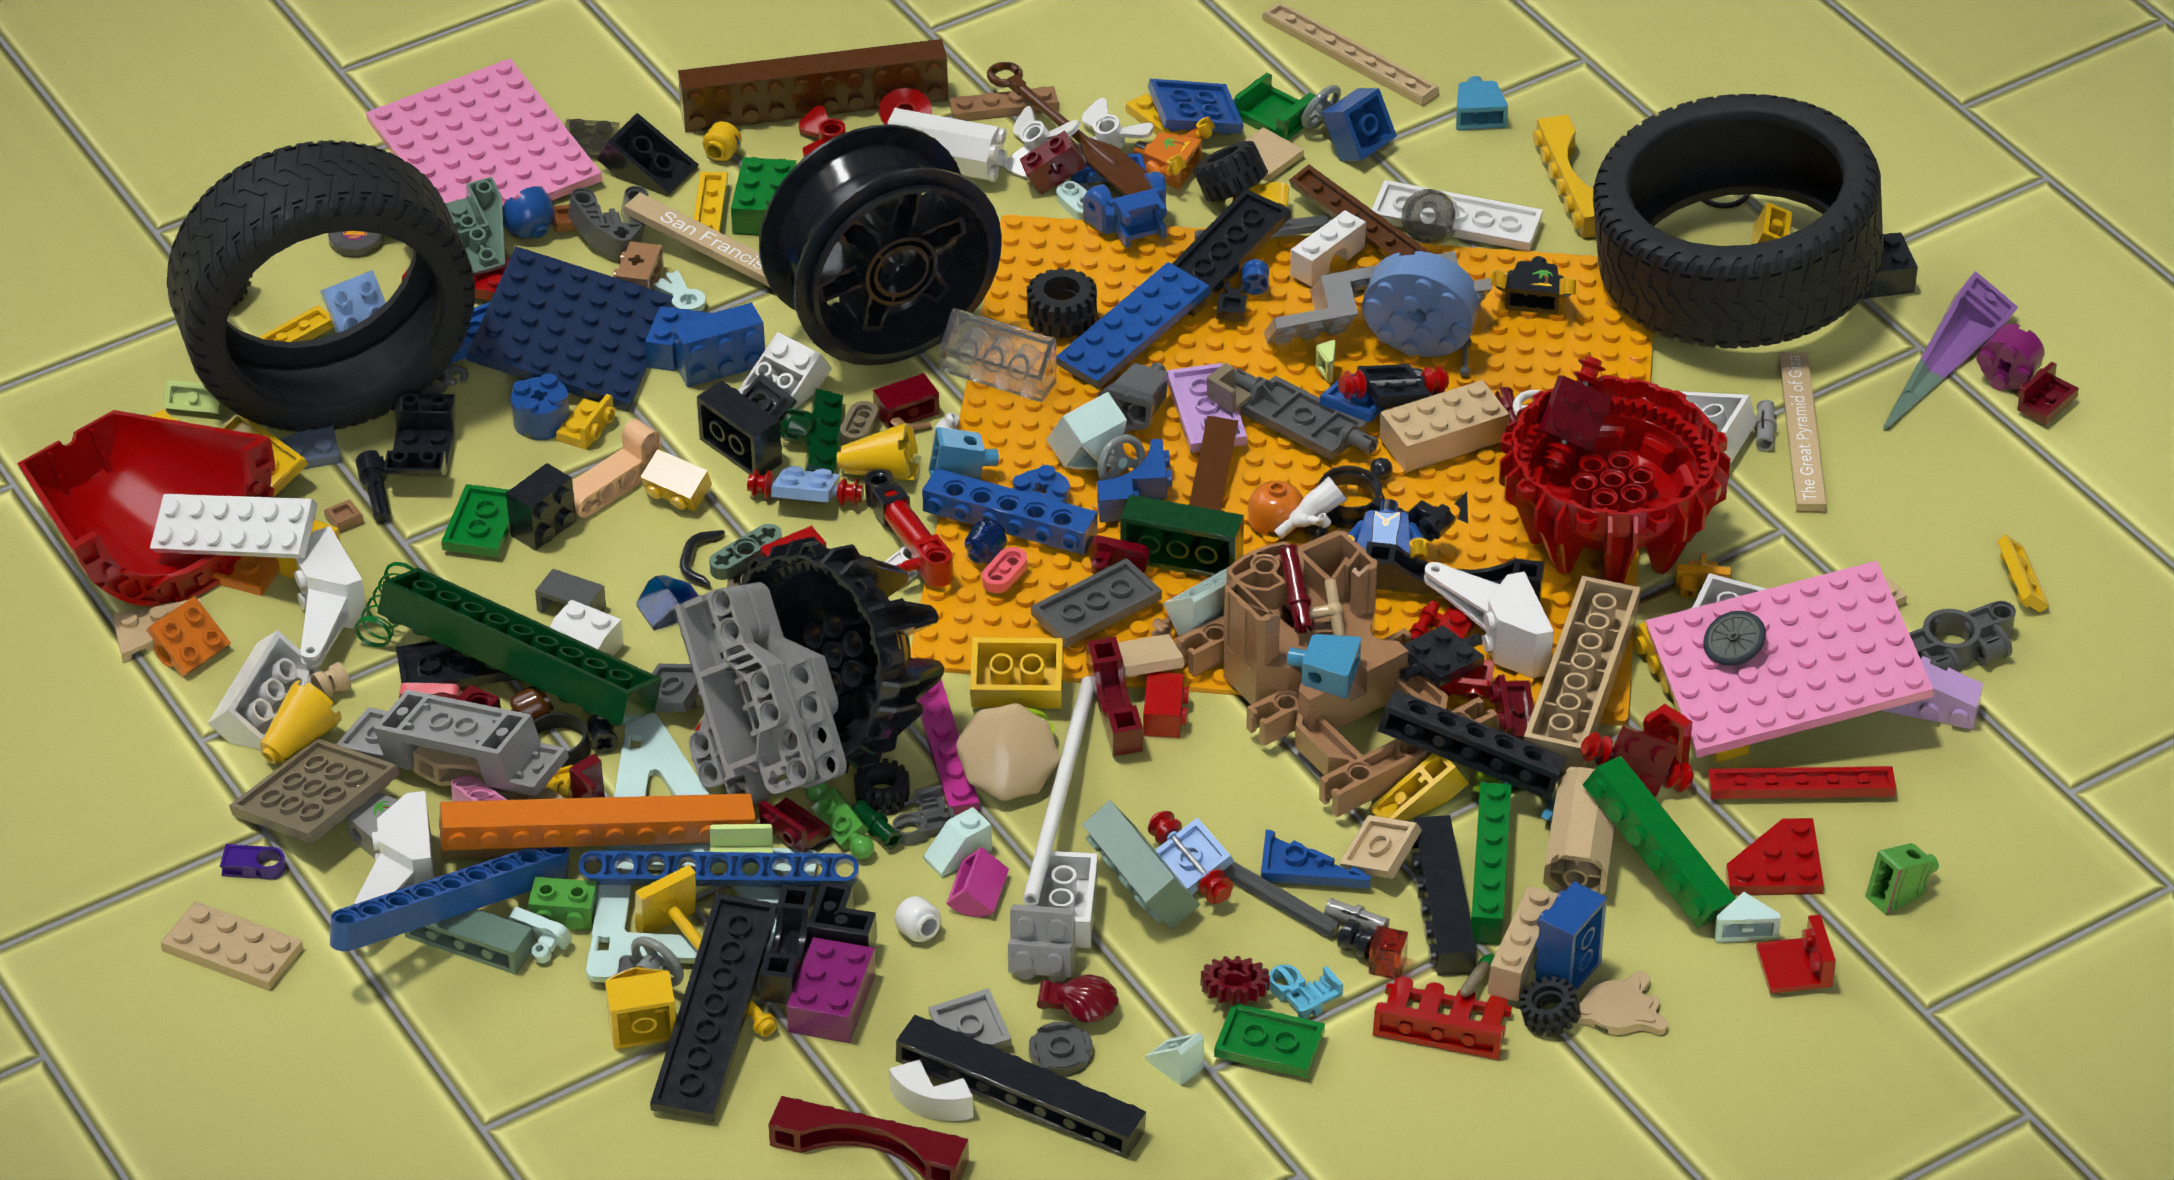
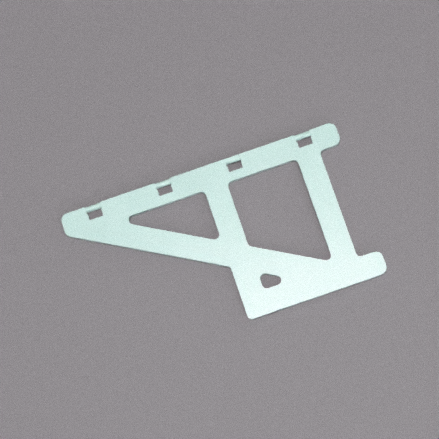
M650 713L626 724L614 797L646 796L649 777L652 775H659L673 796L710 795L655 713ZM631 740L641 741L640 748L630 749ZM710 843L606 846L605 851L710 852ZM773 848V853H802L797 849ZM810 849V850H808L806 853H817V852H816L815 850H811V849ZM627 861L622 862L618 865L617 872L623 875L629 874L633 870L634 865ZM654 862L648 869L664 870L665 865L661 862ZM686 862L680 867L681 869L690 865L695 871L697 866L694 863ZM781 863L774 868L773 872L778 876H786L789 874L791 867ZM817 864L808 865L805 873L815 877ZM744 873V874L747 875V876H754V875L757 874V873ZM632 885L599 886L592 940L586 967L588 980L592 982H605L606 979L617 974L620 959L623 956L628 955L630 961H634L631 954V943L637 937L646 936L661 942L675 954L680 963L694 964L698 951L685 935L627 932L625 929ZM732 886L739 897L778 903L782 887ZM776 920L766 952H771L775 934ZM599 942L609 943L608 951H598ZM641 946V954L643 957H645L647 953L643 946ZM658 953L666 962H668L660 953Z

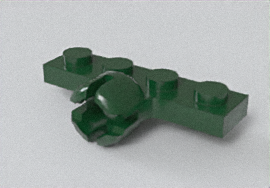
M816 388L813 395L811 413L794 407L786 410L788 415L781 422V438L788 442L806 445L805 471L814 472L817 469H827L832 471V474H835L843 395Z

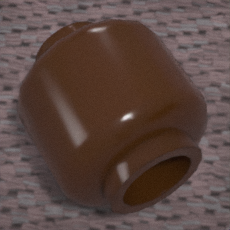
M533 686L527 687L509 700L511 711L531 714L533 721L540 716L550 714L551 710L554 709L546 693L536 690Z

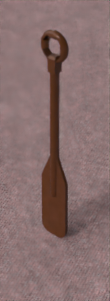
M998 62L987 70V79L991 84L998 87H1009L1017 95L1021 94L1058 126L1070 122L1026 86V82L1022 79L1023 70L1019 65L1012 62ZM1010 70L1014 75L1007 79H1000L996 76V73ZM1079 129L1071 135L1080 144L1087 164L1124 196L1152 189L1144 177V174L1148 172L1116 146L1090 138Z

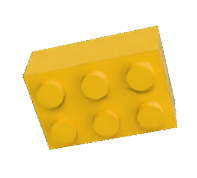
M972 637L971 708H995L1018 703L1025 708L1062 709L1063 638Z

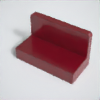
M595 754L569 768L572 798L605 797L602 762Z

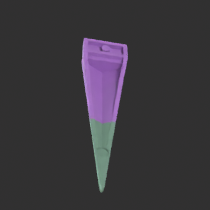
M1976 271L1955 294L1886 420L1883 430H1887L1989 340L1996 330L2003 326L2018 308L2017 305Z

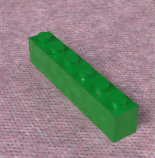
M1621 756L1603 763L1594 769L1582 784L1583 787L1695 926L1701 928L1715 921L1717 915L1730 905L1736 897Z
M1480 782L1471 913L1475 943L1500 945L1502 942L1511 784Z

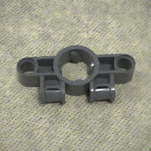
M1995 601L1968 612L1957 609H1941L1932 612L1926 617L1923 628L1912 631L1909 634L1920 658L1923 655L1931 659L1930 664L1945 671L1949 667L1961 673L1962 668L1969 666L1974 660L1984 666L1989 664L1992 659L2000 656L2006 658L2012 654V644L2009 638L2013 634L2016 609L2014 605L2007 601ZM1949 634L1961 637L1965 641L1951 644L1940 641L1935 636Z

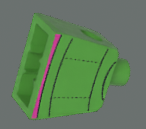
M1912 843L1878 851L1865 897L1885 915L1890 914L1922 896L1930 874L1936 872L1939 868L1937 858L1932 854H1925Z

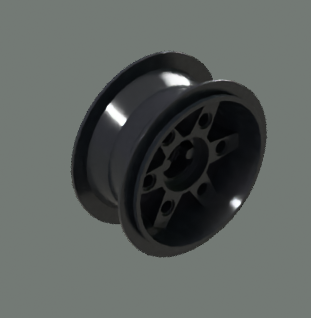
M893 124L871 125L851 130L834 137L805 156L787 174L775 191L763 217L759 235V258L766 281L776 296L788 307L796 311L803 330L812 342L826 354L838 360L870 366L891 364L912 358L940 344L956 332L972 316L989 291L998 270L1002 248L1000 221L993 204L975 183L961 175L957 162L947 148L936 138L921 130Z

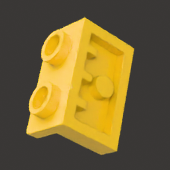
M606 394L599 403L583 398L556 431L557 441L587 450L594 441L599 439L603 429L615 417L616 410L613 407V396Z

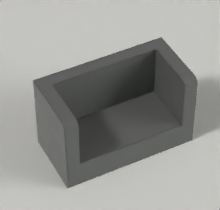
M552 569L535 590L537 611L544 612L552 601L567 605L570 600H574L602 612L606 608L604 585L556 569Z

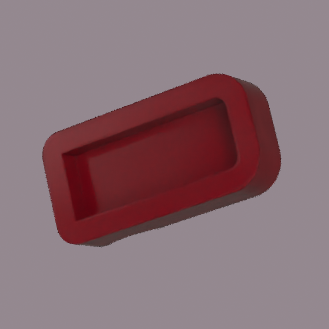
M1100 535L1093 537L1090 544L1091 572L1093 575L1106 569L1107 566H1112L1126 558L1141 572L1144 573L1150 562V551L1147 546Z

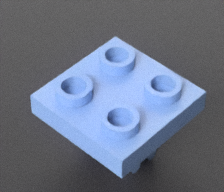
M373 270L320 290L336 333L345 331L367 319L386 303Z

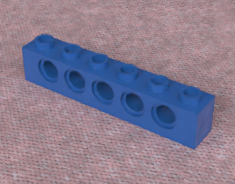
M936 468L922 489L924 512L1085 555L1093 537L1098 534L1097 511Z

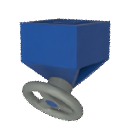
M1337 85L1328 86L1310 101L1301 117V125L1306 129L1316 127L1321 122L1327 126L1340 161H1362L1397 137L1379 88H1357L1339 100L1341 89ZM1333 93L1331 100L1328 101L1329 95Z

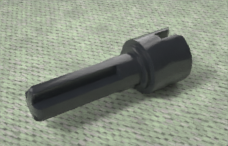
M376 450L364 451L355 460L359 481L367 486L374 519L377 522H386L389 520L390 509L384 487V481L388 476L384 474L383 470L385 464L384 456H379Z

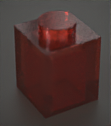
M1377 926L1370 945L1369 974L1390 979L1401 977L1407 960L1409 932Z

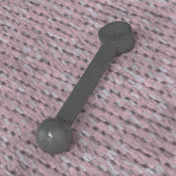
M1471 338L1462 346V367L1459 370L1462 377L1470 375L1468 348L1471 346Z

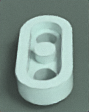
M1066 181L1056 189L1057 202L1075 219L1083 220V198L1087 190L1074 181Z

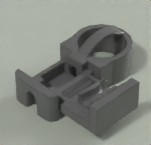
M941 785L914 790L915 804L920 806L921 810L900 814L893 821V828L902 834L900 844L907 846L927 841V836L938 834L946 822L955 817L953 808L951 806L946 808ZM904 826L918 828L913 832H902L899 830Z

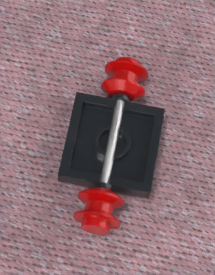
M1410 364L1358 366L1354 376L1350 371H1344L1342 377L1339 378L1338 388L1346 399H1351L1353 394L1358 399H1362L1367 392L1377 407L1388 408L1430 397L1434 390L1437 394L1443 393L1449 385V376L1441 366H1437L1434 372L1430 367H1425L1420 376L1415 373Z

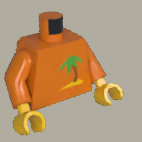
M1204 117L1197 122V128L1187 134L1158 133L1151 144L1139 140L1135 145L1134 154H1142L1145 169L1148 173L1157 171L1165 176L1167 185L1180 189L1192 174L1193 169L1202 161V139L1211 136L1215 125L1210 117Z

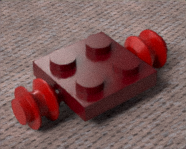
M1586 356L1585 360L1578 359L1582 368L1580 371H1574L1573 374L1579 382L1564 375H1558L1538 428L1539 431L1558 439L1557 442L1546 445L1551 450L1550 454L1542 456V459L1547 461L1545 466L1548 468L1562 471L1563 467H1570L1565 462L1567 456H1574L1569 444L1586 452L1593 451L1612 397L1591 388V385L1601 383L1597 377L1598 373L1606 371L1601 366L1602 361L1597 358Z
M1625 725L1622 726L1614 746L1611 737L1604 736L1601 738L1597 732H1592L1582 741L1581 752L1585 761L1591 762L1594 760L1596 765H1601L1621 756L1655 798L1662 785L1667 789L1674 787L1676 792L1681 793L1686 788H1689L1693 782L1694 774L1689 763L1680 765V762L1674 759L1679 746L1672 741Z

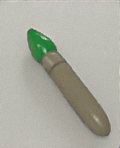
M1493 953L1487 954L1480 959L1479 964L1461 987L1460 994L1462 997L1470 996L1487 974L1495 956Z

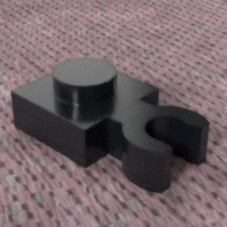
M1227 281L1224 286V293L1219 294L1216 319L1244 322L1247 308L1246 285L1244 282H1241L1240 288L1233 289L1230 287V281Z

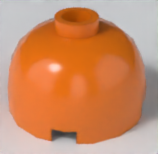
M1268 481L1262 483L1253 491L1249 499L1248 523L1257 532L1268 536V531L1274 533L1277 527L1289 519L1291 512L1299 506L1304 497L1294 485L1288 482ZM1296 527L1287 535L1295 533L1302 527Z

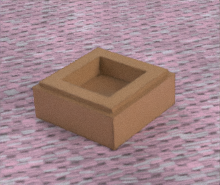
M350 499L324 510L325 518L332 526L339 528V533L364 523L363 515Z

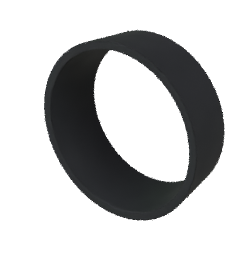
M550 713L534 720L538 734L552 728H568L579 732L583 736L577 746L567 751L569 758L562 767L575 765L589 756L591 743L586 727L579 718L567 713Z

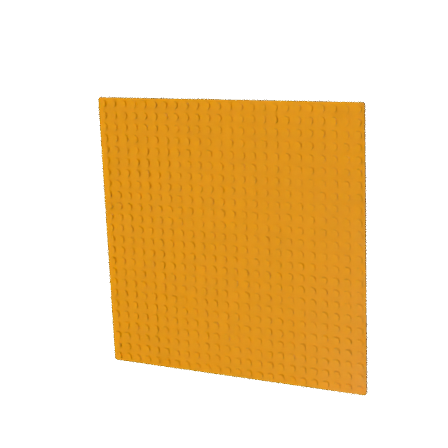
M1015 214L1003 215L1000 221L1002 248L999 266L992 285L984 298L959 416L960 423L957 426V430L978 432L981 435L984 449L998 450V466H982L980 480L1013 489V478L1015 476L1038 469L1042 465H1050L1069 481L1070 498L1067 500L1068 504L1098 512L1097 481H1101L1098 470L1065 468L1046 439L1062 416L1097 398L1101 390L1113 384L1134 363L1148 367L1153 363H1161L1166 368V372L1167 370L1228 363L1234 367L1235 371L1237 368H1241L1255 377L1261 376L1271 380L1276 375L1319 398L1342 377L1344 371H1350L1354 374L1358 366L1410 364L1412 368L1422 370L1425 367H1430L1433 372L1437 366H1441L1449 376V385L1444 392L1483 380L1494 395L1498 390L1502 398L1500 388L1510 387L1516 398L1518 394L1527 390L1546 392L1554 388L1558 375H1564L1576 381L1577 378L1573 372L1580 371L1582 368L1578 359L1585 360L1586 356L1602 361L1601 366L1606 371L1599 372L1597 377L1614 376L1650 382L1653 332L1644 328L1642 323L1638 324L1635 320H1632L1628 314H1625L1609 295L1601 279L1598 256L1420 243L1422 247L1433 254L1455 251L1458 265L1469 274L1473 281L1491 278L1492 270L1507 273L1515 269L1517 262H1531L1533 257L1541 256L1547 260V263L1555 264L1558 267L1559 275L1564 276V278L1576 279V295L1572 294L1565 299L1559 297L1558 315L1505 309L1506 292H1502L1495 286H1492V290L1480 303V309L1470 335L1472 340L1471 346L1468 348L1470 375L1467 377H1462L1459 373L1462 367L1463 347L1447 355L1423 357L1419 356V354L1408 356L1402 351L1381 342L1364 318L1362 310L1364 295L1354 298L1358 314L1343 333L1337 335H1329V332L1319 333L1318 337L1310 340H1302V337L1292 338L1291 342L1283 345H1276L1275 342L1266 343L1264 332L1274 318L1314 311L1310 293L1312 287L1290 275L1291 249L1309 236L1291 235L1270 238L1250 259L1261 260L1268 265L1269 288L1266 292L1259 295H1251L1246 292L1247 308L1244 322L1216 319L1219 294L1224 293L1223 286L1194 317L1189 314L1183 316L1116 375L1097 389L1056 365V356L1079 336L1074 335L1073 338L1061 337L1060 339L1054 338V336L1047 337L1042 332H1036L1034 327L1030 326L1027 319V286L1030 285L1032 278H1036V275L1039 273H1046V270H1057V268H1064V270L1075 269V272L1081 271L1086 274V277H1091L1097 287V322L1167 262L1172 264L1195 241V231L1205 230L1206 228L1166 226L1167 238L1161 239L1157 233L1131 240V247L1125 248L1116 232L1104 234L1084 223L1083 220L1019 216ZM1365 242V248L1349 260H1345L1335 254L1330 262L1329 274L1376 266L1386 256ZM1242 268L1229 280L1230 287L1233 289L1240 288ZM1335 340L1333 382L1328 383L1315 367L1316 347L1318 344ZM1167 383L1166 398L1153 415L1151 425L1143 430H1130L1126 434L1135 436L1140 440L1145 450V458L1150 450L1151 439H1162L1163 450H1169L1170 468H1166V470L1171 469L1172 487H1167V499L1158 500L1189 505L1200 452H1190ZM1532 398L1523 401L1522 405L1532 403ZM1391 406V407H1388V408L1384 409L1383 411L1389 410V409H1392V408H1395V407ZM1241 408L1238 409L1247 435V445L1233 447L1220 511L1244 515L1243 556L1258 548L1285 541L1298 547L1310 542L1305 535L1306 527H1302L1295 533L1287 535L1282 539L1278 537L1276 532L1268 531L1267 536L1251 527L1248 523V502L1253 491L1262 483L1268 481L1288 482L1294 485L1302 496L1305 497L1319 485V480L1323 474L1332 468L1358 466L1370 471L1372 462L1382 457L1387 458L1393 467V472L1389 478L1379 480L1382 484V493L1385 499L1395 500L1398 502V507L1405 511H1409L1421 500L1437 507L1444 504L1450 508L1451 513L1456 517L1455 524L1439 540L1434 539L1432 542L1426 540L1428 556L1425 557L1424 554L1420 553L1415 554V557L1429 563L1439 562L1454 569L1469 570L1497 566L1515 558L1545 562L1540 604L1554 631L1551 660L1582 576L1606 580L1604 552L1583 547L1573 571L1563 575L1553 567L1544 542L1538 545L1531 544L1517 508L1505 500V487L1499 484L1498 481L1499 462L1506 455L1500 451L1501 442L1405 472L1379 438L1380 414L1370 423L1367 422V428L1364 432L1378 439V446L1371 455L1350 445L1333 460H1330L1241 414ZM1123 443L1125 455L1129 458L1137 459L1135 448L1129 443ZM1127 468L1121 471L1117 477L1131 472L1134 468ZM1345 484L1337 486L1347 498V501L1340 504L1341 506L1359 507L1367 505L1374 500L1371 493L1362 487ZM1466 491L1468 524L1457 519L1460 515V508L1454 505ZM1098 514L1097 535L1120 540V521L1099 522ZM938 516L935 534L939 535L952 552L954 578L949 585L944 587H932L924 583L920 603L933 606L937 611L939 619L936 624L914 633L911 645V658L939 660L945 666L944 672L971 674L972 637L1055 638L1031 615V606L1092 576L1090 547L1085 555ZM1331 525L1327 530L1328 534L1336 530L1345 531L1348 534L1351 529H1342ZM971 543L984 548L987 555L995 553L994 557L996 553L999 554L1005 548H1020L1027 554V569L1007 591L1002 593L989 592L982 585V572L994 558L984 555L981 549L976 550ZM1637 549L1625 581L1622 584L1637 587L1639 549ZM1148 566L1144 574L1162 590V599L1067 648L1063 646V682L1081 683L1084 677L1089 676L1086 665L1087 641L1115 636L1118 642L1153 637L1151 635V632L1155 630L1152 625L1155 618L1164 620L1169 616L1163 603L1210 577ZM1376 589L1374 637L1382 640L1404 628L1409 631L1412 625L1419 621V613L1422 608L1427 606L1430 601L1439 603L1438 613L1445 614L1448 607L1459 609L1442 596ZM1171 623L1172 632L1170 636L1176 644V638L1181 635L1177 634L1173 623ZM1475 624L1469 636L1478 633L1482 637L1486 634V631ZM1429 626V627H1428V630H1431V631L1434 630V629H1436V627H1432V626ZM1634 627L1600 724L1626 725L1628 723ZM1483 644L1474 647L1485 656L1484 660L1493 661L1490 653L1485 652ZM1186 659L1187 663L1184 664L1183 668L1158 672L1184 674V686H1189L1190 692L1241 695L1223 678L1224 662L1194 677L1188 672V659ZM1494 663L1492 685L1497 675L1503 674L1506 681L1530 680L1535 707L1546 676L1531 678ZM1147 674L1131 677L1125 676L1126 686L1146 688ZM1461 695L1448 696V710L1452 711L1468 703L1471 699ZM1482 698L1484 701L1483 715H1487L1486 711L1489 709H1493L1496 712L1495 704L1491 703L1490 699Z

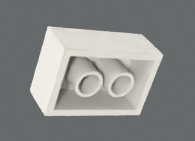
M1052 851L1039 902L1035 906L1075 909L1076 947L1091 948L1098 885V853Z

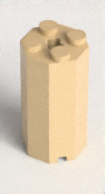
M1570 767L1566 770V774L1559 777L1543 880V884L1548 888L1552 885L1556 889L1555 893L1558 894L1562 890L1566 891L1574 881L1595 892L1600 890L1599 894L1606 891L1616 826L1582 785L1594 771L1591 768Z

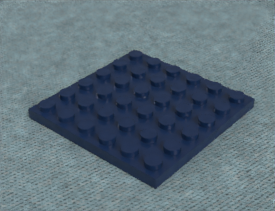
M515 246L468 350L466 360L523 379L541 377L548 373L553 374L557 377L558 381L564 384L568 393L596 402H600L606 394L613 396V407L629 412L649 359H646L645 340L659 307H672V298L674 296Z

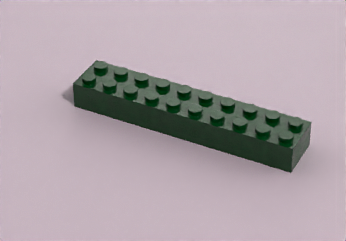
M419 567L383 581L377 614L388 618V621L393 624L406 626L417 635L427 636L436 640V643L441 646L458 650L464 657L475 658L484 662L488 668L499 669L509 674V677L514 680L525 681L533 685L538 691L551 693L564 703H572L583 708V711L588 714L598 715L607 719L614 726H624L656 710L662 678Z

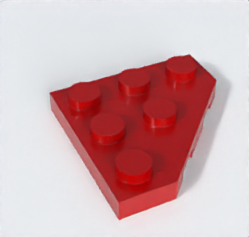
M1782 818L1726 865V879L1728 889L1732 894L1741 895L1743 892L1749 895L1823 894L1824 883L1813 818Z

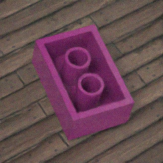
M813 937L786 1006L788 1032L850 1043L876 975L875 948Z

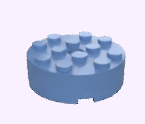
M1416 251L1415 255L1402 256L1399 252L1384 258L1373 270L1363 298L1362 310L1368 326L1381 342L1402 351L1408 356L1419 354V356L1437 357L1457 351L1468 341L1480 309V295H1477L1473 287L1474 281L1469 274L1451 260L1423 251Z

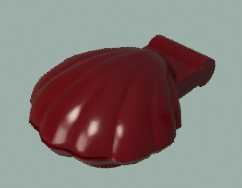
M1086 974L1073 978L1065 984L1054 983L1048 980L1042 981L1036 1005L1040 1009L1064 1010L1073 1019L1088 1023L1099 1022L1111 1015L1119 1003L1116 988L1109 980L1102 976Z

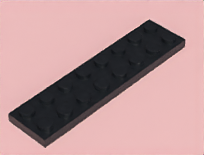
M716 893L650 1101L652 1111L709 1121L715 1120L775 924L778 903Z

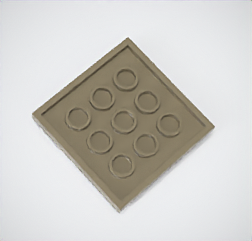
M316 738L230 804L229 808L235 817L312 844L321 839L336 824L343 822L346 816L355 809L366 804L368 799L378 791L386 788L400 773L396 764Z

